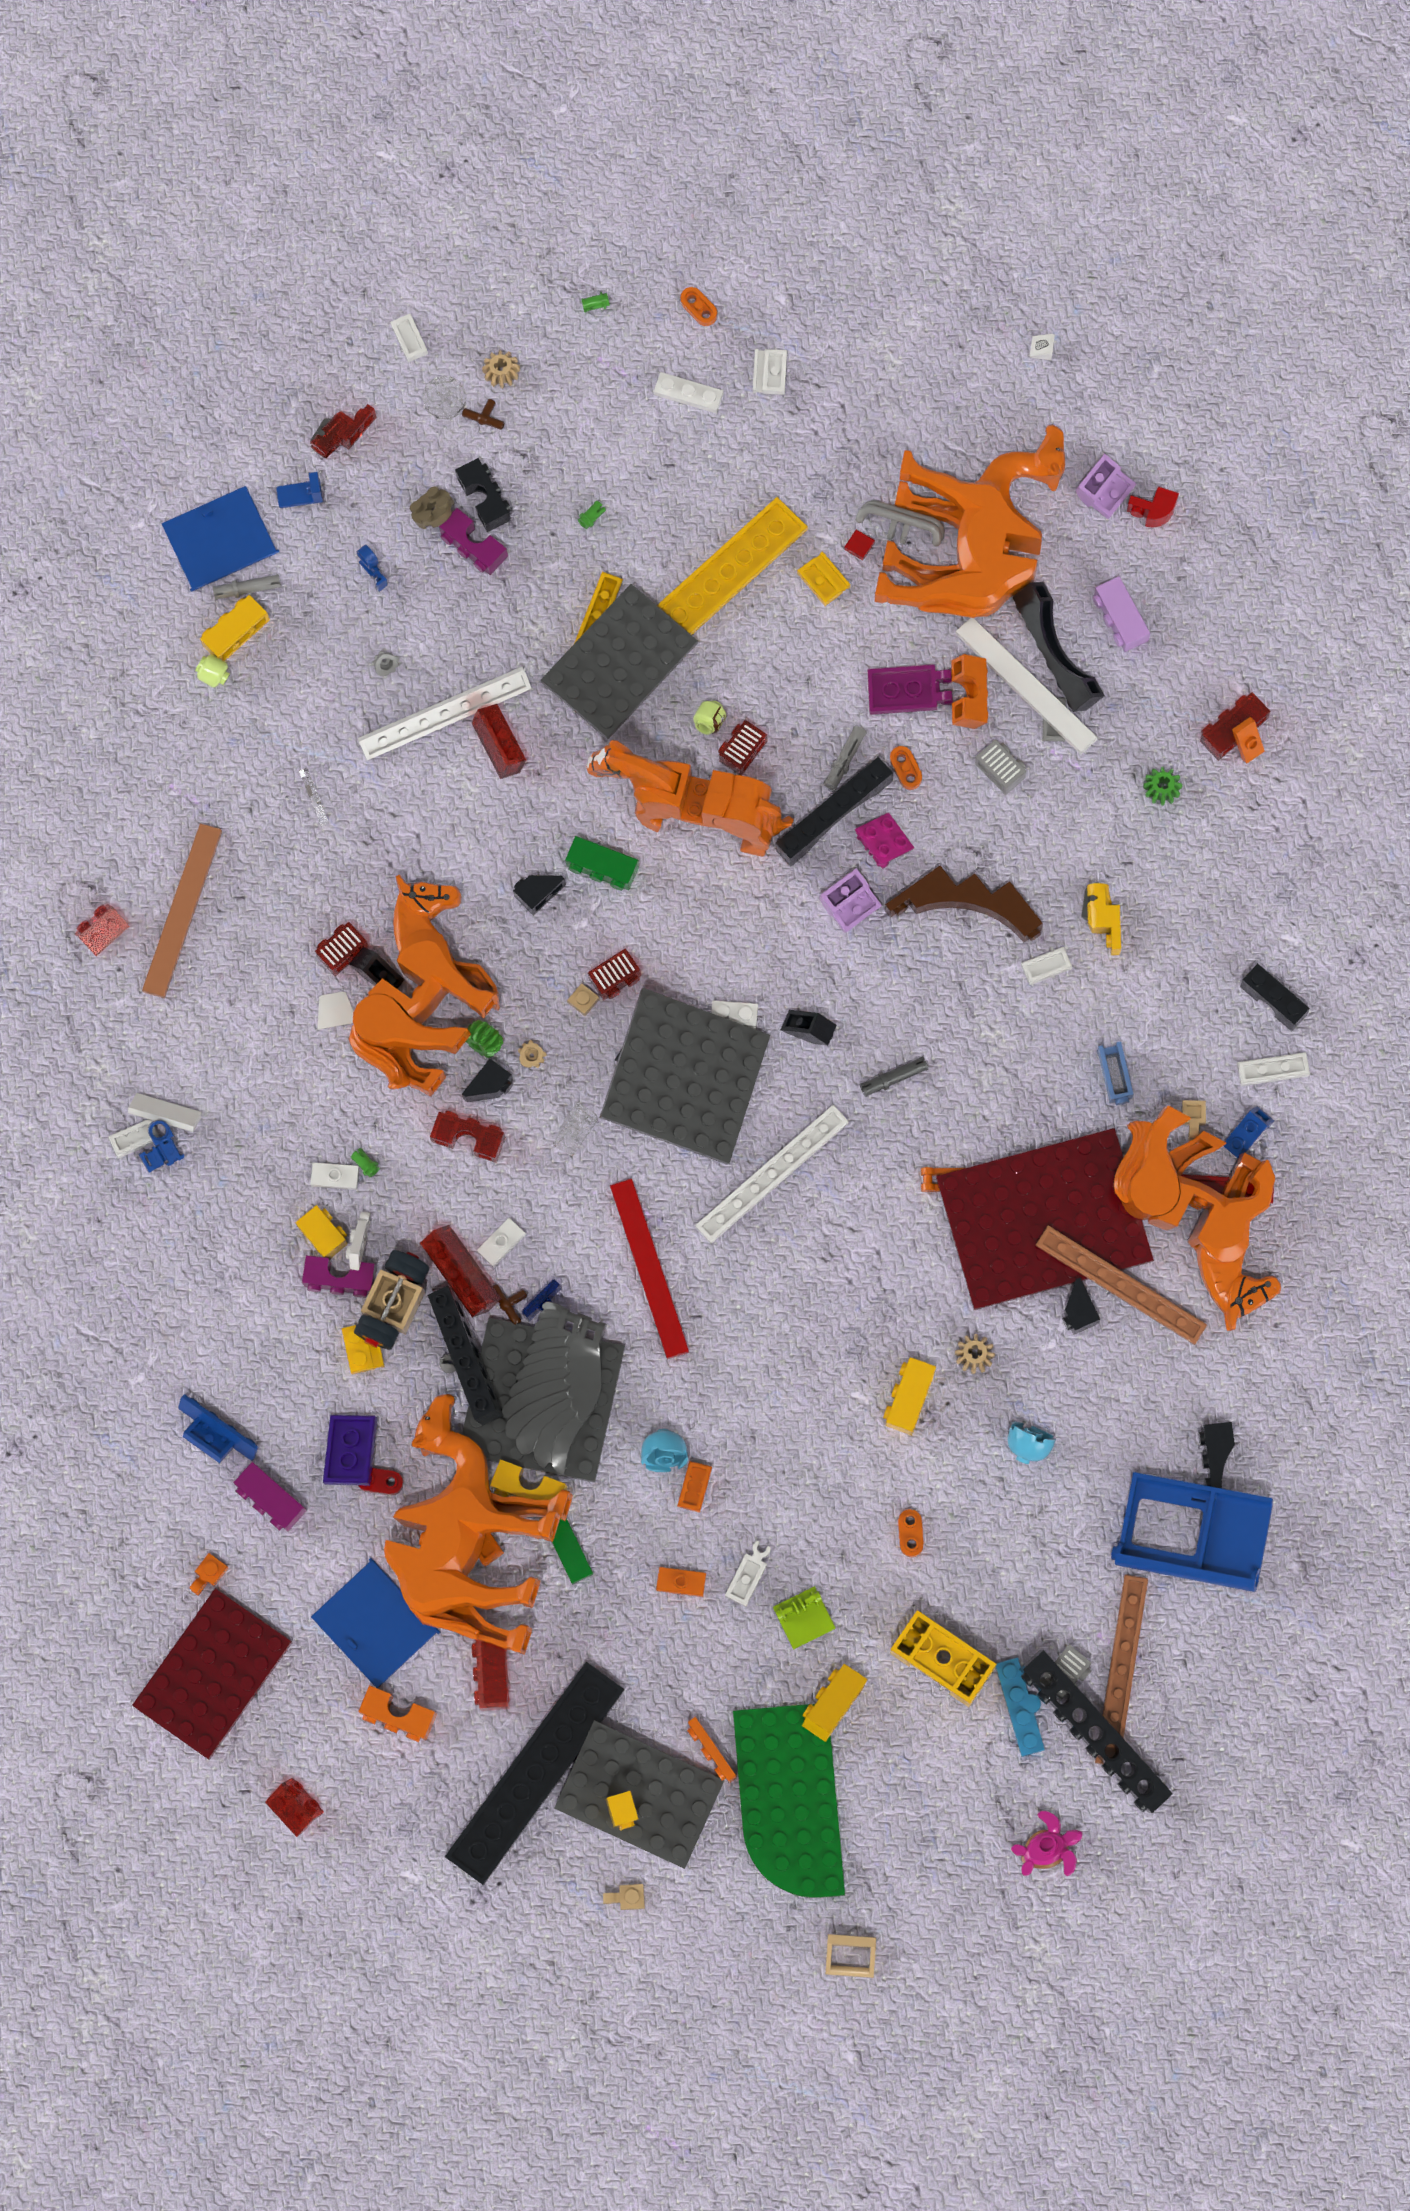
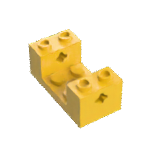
M918 1610L890 1649L892 1656L908 1667L912 1665L949 1690V1695L968 1708L997 1665ZM947 1651L950 1654V1661L946 1664L939 1663L936 1658L938 1652Z

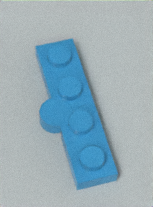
M1014 1658L996 1663V1671L1021 1757L1045 1751L1034 1714L1040 1709L1041 1701L1038 1696L1028 1694L1026 1683L1020 1677L1023 1673L1019 1670L1021 1668L1019 1659Z

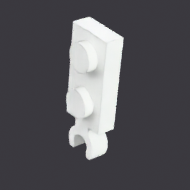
M361 1211L356 1229L351 1231L350 1242L352 1245L347 1246L346 1259L350 1260V1269L359 1270L371 1224V1221H369L370 1212Z
M759 1541L753 1544L752 1556L745 1554L725 1594L726 1598L745 1607L767 1566V1563L762 1562V1559L766 1558L771 1552V1547L769 1546L765 1552H759L757 1550L760 1544Z

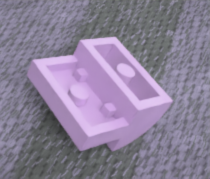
M1104 453L1076 488V493L1087 507L1091 505L1105 518L1109 519L1135 487L1136 483L1121 472V467Z
M857 868L819 896L827 913L830 916L832 915L844 933L848 932L882 906L869 889V884Z

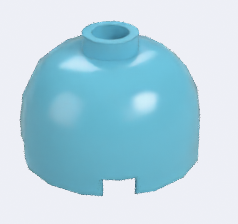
M1012 1422L1007 1440L1011 1452L1017 1455L1016 1460L1029 1464L1030 1461L1038 1462L1043 1460L1051 1453L1056 1442V1438L1053 1439L1051 1434L1034 1426L1023 1428L1024 1423Z
M659 1429L650 1434L642 1444L641 1463L642 1465L645 1463L646 1469L650 1471L671 1472L670 1467L678 1466V1469H680L688 1462V1450L685 1441L680 1435L668 1429Z

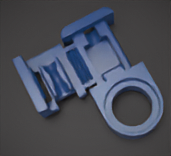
M365 544L356 551L357 556L361 559L359 564L370 576H373V579L377 578L376 587L380 592L388 586L387 579L379 572L380 569L377 566L378 559L376 555Z
M162 1120L151 1122L148 1126V1134L157 1147H151L153 1150L147 1154L145 1152L138 1154L149 1173L164 1165L163 1162L166 1160L168 1162L165 1164L171 1166L175 1161H180L185 1156L183 1153H179L171 1137L174 1135L168 1124ZM157 1124H162L165 1127V1133L161 1137H155L152 1133L153 1127ZM145 1155L148 1158L151 1166H149V1163L147 1162Z

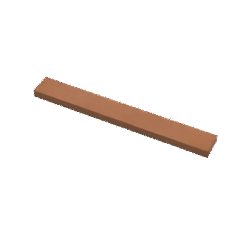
M201 823L198 827L142 989L144 993L165 999L222 834L221 829Z
M1050 1226L1046 1227L1035 1245L1193 1345L1196 1344L1207 1326L1204 1322Z
M1126 1574L1124 1575L1102 1714L1123 1738L1148 1578ZM1109 1744L1105 1748V1754L1108 1758L1113 1757L1116 1749L1114 1745ZM1096 1757L1095 1763L1103 1765L1104 1763Z

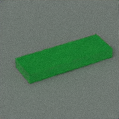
M567 1518L565 1521L559 1520L552 1543L573 1585L593 1575V1572Z

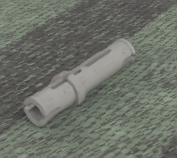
M276 574L241 582L234 580L230 584L212 587L215 600L233 596L240 598V595L281 588L279 575Z
M859 726L853 727L837 760L831 764L832 769L823 783L828 789L837 790L843 775L848 773V766L864 736L867 734L863 728Z

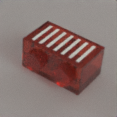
M744 720L741 725H736L731 733L732 738L729 742L725 741L718 750V753H720L719 762L741 776L768 742L767 734L747 720Z
M350 922L338 926L333 932L334 935L328 940H322L317 945V950H315L317 958L334 976H337L349 965L362 947L369 948L365 938Z
M625 948L587 974L588 979L604 1001L607 998L613 999L619 995L620 990L625 986L631 987L640 980L641 970Z

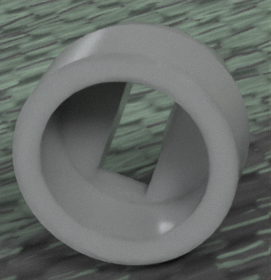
M450 1354L442 1356L439 1363L442 1371L449 1374L455 1372L453 1364H443L444 1360L452 1361Z

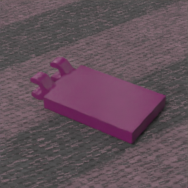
M935 665L867 669L870 715L937 710V704L952 705L953 703L952 691L940 692L939 684L952 683L951 670L949 669L935 671Z

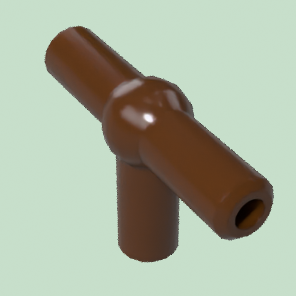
M493 399L487 400L481 413L467 408L462 411L463 417L477 421L480 425H488L502 430L505 424L504 421L490 417L496 404Z
M498 1284L493 1285L490 1290L499 1302L500 1308L505 1311L514 1325L520 1324L521 1319L513 1306L527 1298L525 1290L522 1289L507 1298Z

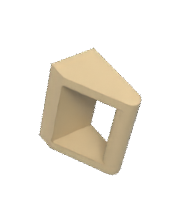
M828 1934L825 1974L874 1978L876 1938ZM832 1946L871 1948L870 1967L831 1965Z

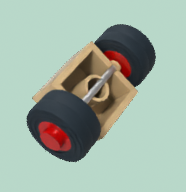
M392 1250L385 1264V1269L390 1273L380 1269L361 1309L362 1316L356 1325L354 1333L365 1340L364 1343L369 1346L391 1350L399 1332L406 1335L425 1292L422 1287L415 1284L422 1285L430 1267L419 1260V1257L413 1253Z

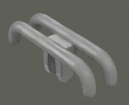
M872 500L866 502L858 511L855 519L857 523H862L868 514L891 519L887 539L891 541L895 536L898 522L904 523L900 537V543L904 545L911 526L931 532L933 535L932 544L936 547L941 544L945 535L943 524L936 518L881 501Z

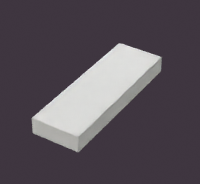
M1306 1052L1237 1063L1241 1086L1310 1076Z
M136 1093L128 1107V1113L153 1121L162 1120L170 1126L191 1132L194 1131L201 1118L200 1111Z

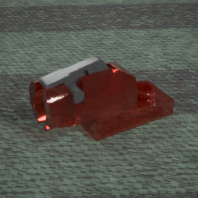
M367 404L364 409L361 408L357 411L354 420L341 411L336 413L331 419L324 418L310 440L311 448L323 458H327L340 447V444L349 450L377 418L375 409Z

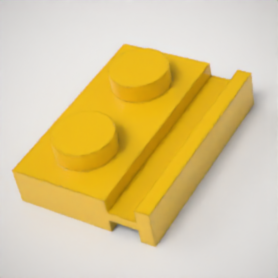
M823 551L819 556L814 557L797 570V574L824 606L840 596L843 591L850 588V583Z
M356 1325L341 1328L352 1375L385 1367L381 1347L374 1348L364 1343L365 1340L354 1333Z

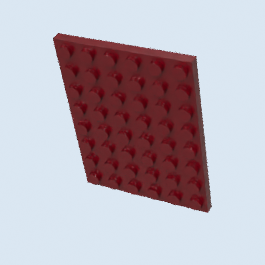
M1115 1128L936 1176L973 1310L1074 1284L1078 1278H1081L1082 1281L1088 1280L1085 1276L1035 1246L1047 1226L1052 1227L1120 1271L1154 1261L1142 1220L1133 1217L1125 1210L1122 1201L1114 1191L1115 1174L1123 1159Z

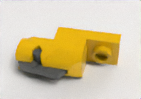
M1103 883L1089 884L1085 889L1081 917L1088 921L1087 923L1092 933H1110L1106 934V948H1110L1111 955H1120V905H1112L1109 885Z

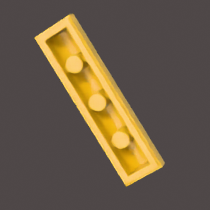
M602 571L575 642L615 601L623 579Z

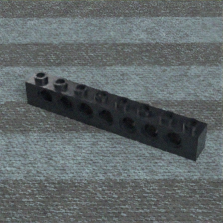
M1039 1650L1019 1669L1023 1673L1020 1676L1029 1687L1034 1685L1039 1691L1037 1696L1046 1705L1048 1703L1052 1705L1055 1709L1053 1714L1062 1723L1066 1721L1070 1725V1733L1078 1741L1082 1739L1088 1745L1085 1748L1086 1751L1094 1759L1098 1757L1104 1763L1101 1766L1109 1776L1115 1775L1120 1781L1117 1785L1125 1794L1131 1793L1136 1799L1134 1804L1143 1813L1145 1811L1153 1813L1173 1794L1044 1650ZM1045 1672L1051 1676V1682L1047 1686L1042 1685L1040 1682V1677ZM1061 1690L1067 1694V1700L1063 1704L1058 1703L1056 1699L1057 1693ZM1077 1708L1083 1711V1718L1079 1722H1076L1072 1716L1073 1711ZM1093 1726H1096L1100 1732L1099 1737L1095 1740L1089 1737V1730ZM1109 1744L1114 1745L1116 1749L1115 1755L1111 1758H1108L1105 1754V1748ZM1125 1762H1129L1132 1767L1131 1773L1127 1776L1121 1772V1766ZM1141 1780H1145L1148 1784V1789L1143 1794L1139 1793L1137 1785Z

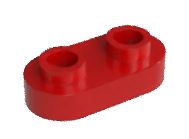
M372 1468L370 1486L358 1485L365 1492L396 1495L403 1489L404 1482L401 1475L395 1471ZM389 1479H395L393 1486L387 1485Z

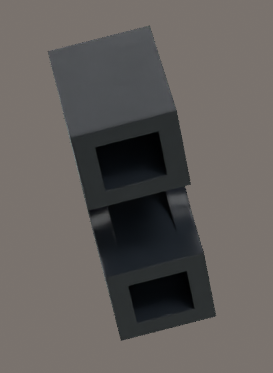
M479 458L455 469L457 480L466 496L475 492H481L487 496L484 502L475 506L477 515L487 533L511 521L509 515L512 512L507 500L502 501L499 495L502 492L496 481L492 483L489 477L491 472L486 463L482 464Z
M1258 963L1242 979L1240 988L1257 1002L1262 1000L1269 1005L1275 1013V1018L1291 1032L1307 1016L1310 1008Z

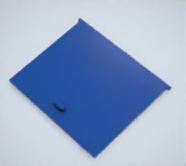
M246 486L161 523L188 579L191 592L279 553V549L276 550Z
M370 1558V1562L316 1611L311 1618L378 1689L436 1633L440 1634L441 1632L436 1627L424 1625L418 1620L405 1602L401 1589Z

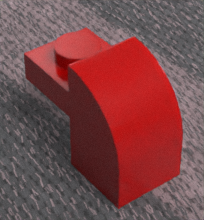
M1158 487L1153 502L1131 495L1127 512H1130L1132 516L1137 518L1145 517L1146 527L1162 526L1171 519L1178 502L1179 493Z

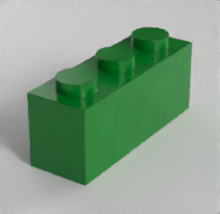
M575 836L565 859L566 867H569V871L579 875L581 872L587 874L590 879L596 882H608L611 887L620 891L623 889L630 890L639 869L638 859Z

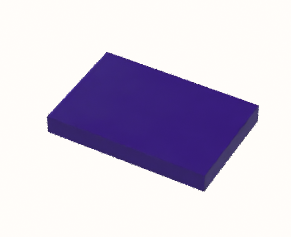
M330 1415L323 1483L325 1485L370 1486L377 1427L376 1416Z

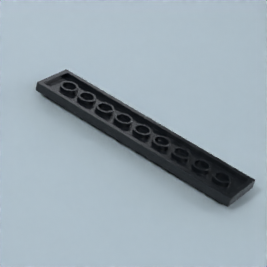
M585 1662L450 1848L445 1858L484 1886L579 1755L594 1720L602 1723L625 1689L588 1662Z

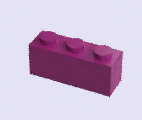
M253 1462L233 1482L238 1487L235 1492L244 1500L249 1497L255 1503L252 1507L262 1516L266 1512L272 1518L269 1522L279 1531L284 1528L288 1532L306 1512V1509Z

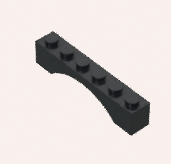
M1044 582L1029 583L1012 597L1016 608L1021 613L1027 629L1035 639L1037 648L1043 654L1047 667L1052 671L1058 687L1066 697L1068 706L1073 712L1087 711L1105 695L1095 677L1077 668L1063 651L1054 627V600Z
M877 757L775 843L776 852L790 867L793 866L837 822L860 804L876 796L893 782V772Z
M1232 1422L1205 1424L1202 1427V1431L1198 1432L1200 1446L1204 1445L1205 1455L1201 1456L1202 1466L1208 1472V1478H1205V1486L1222 1489L1224 1466L1235 1446Z

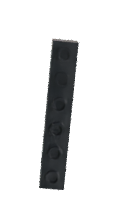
M446 1286L428 1294L427 1296L474 1420L483 1426L503 1417L457 1292L450 1286Z

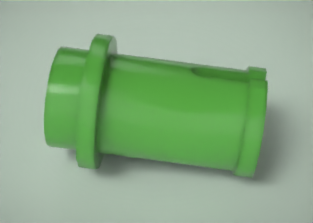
M600 292L599 295L581 298L584 312L603 307L606 309L607 306H610L607 293L602 294Z
M595 501L585 513L579 515V524L585 529L592 528L594 526L593 523L606 511L605 507L600 508L602 504Z
M359 1148L358 1152L355 1151L351 1155V1159L363 1170L364 1176L372 1177L379 1171L378 1162L373 1161L362 1148Z

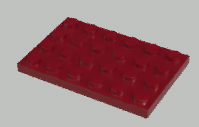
M215 1588L132 1706L210 1760L293 1642Z

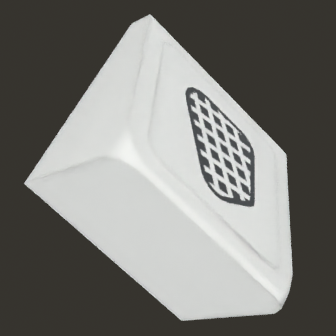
M1055 334L1032 336L1030 358L1052 360Z

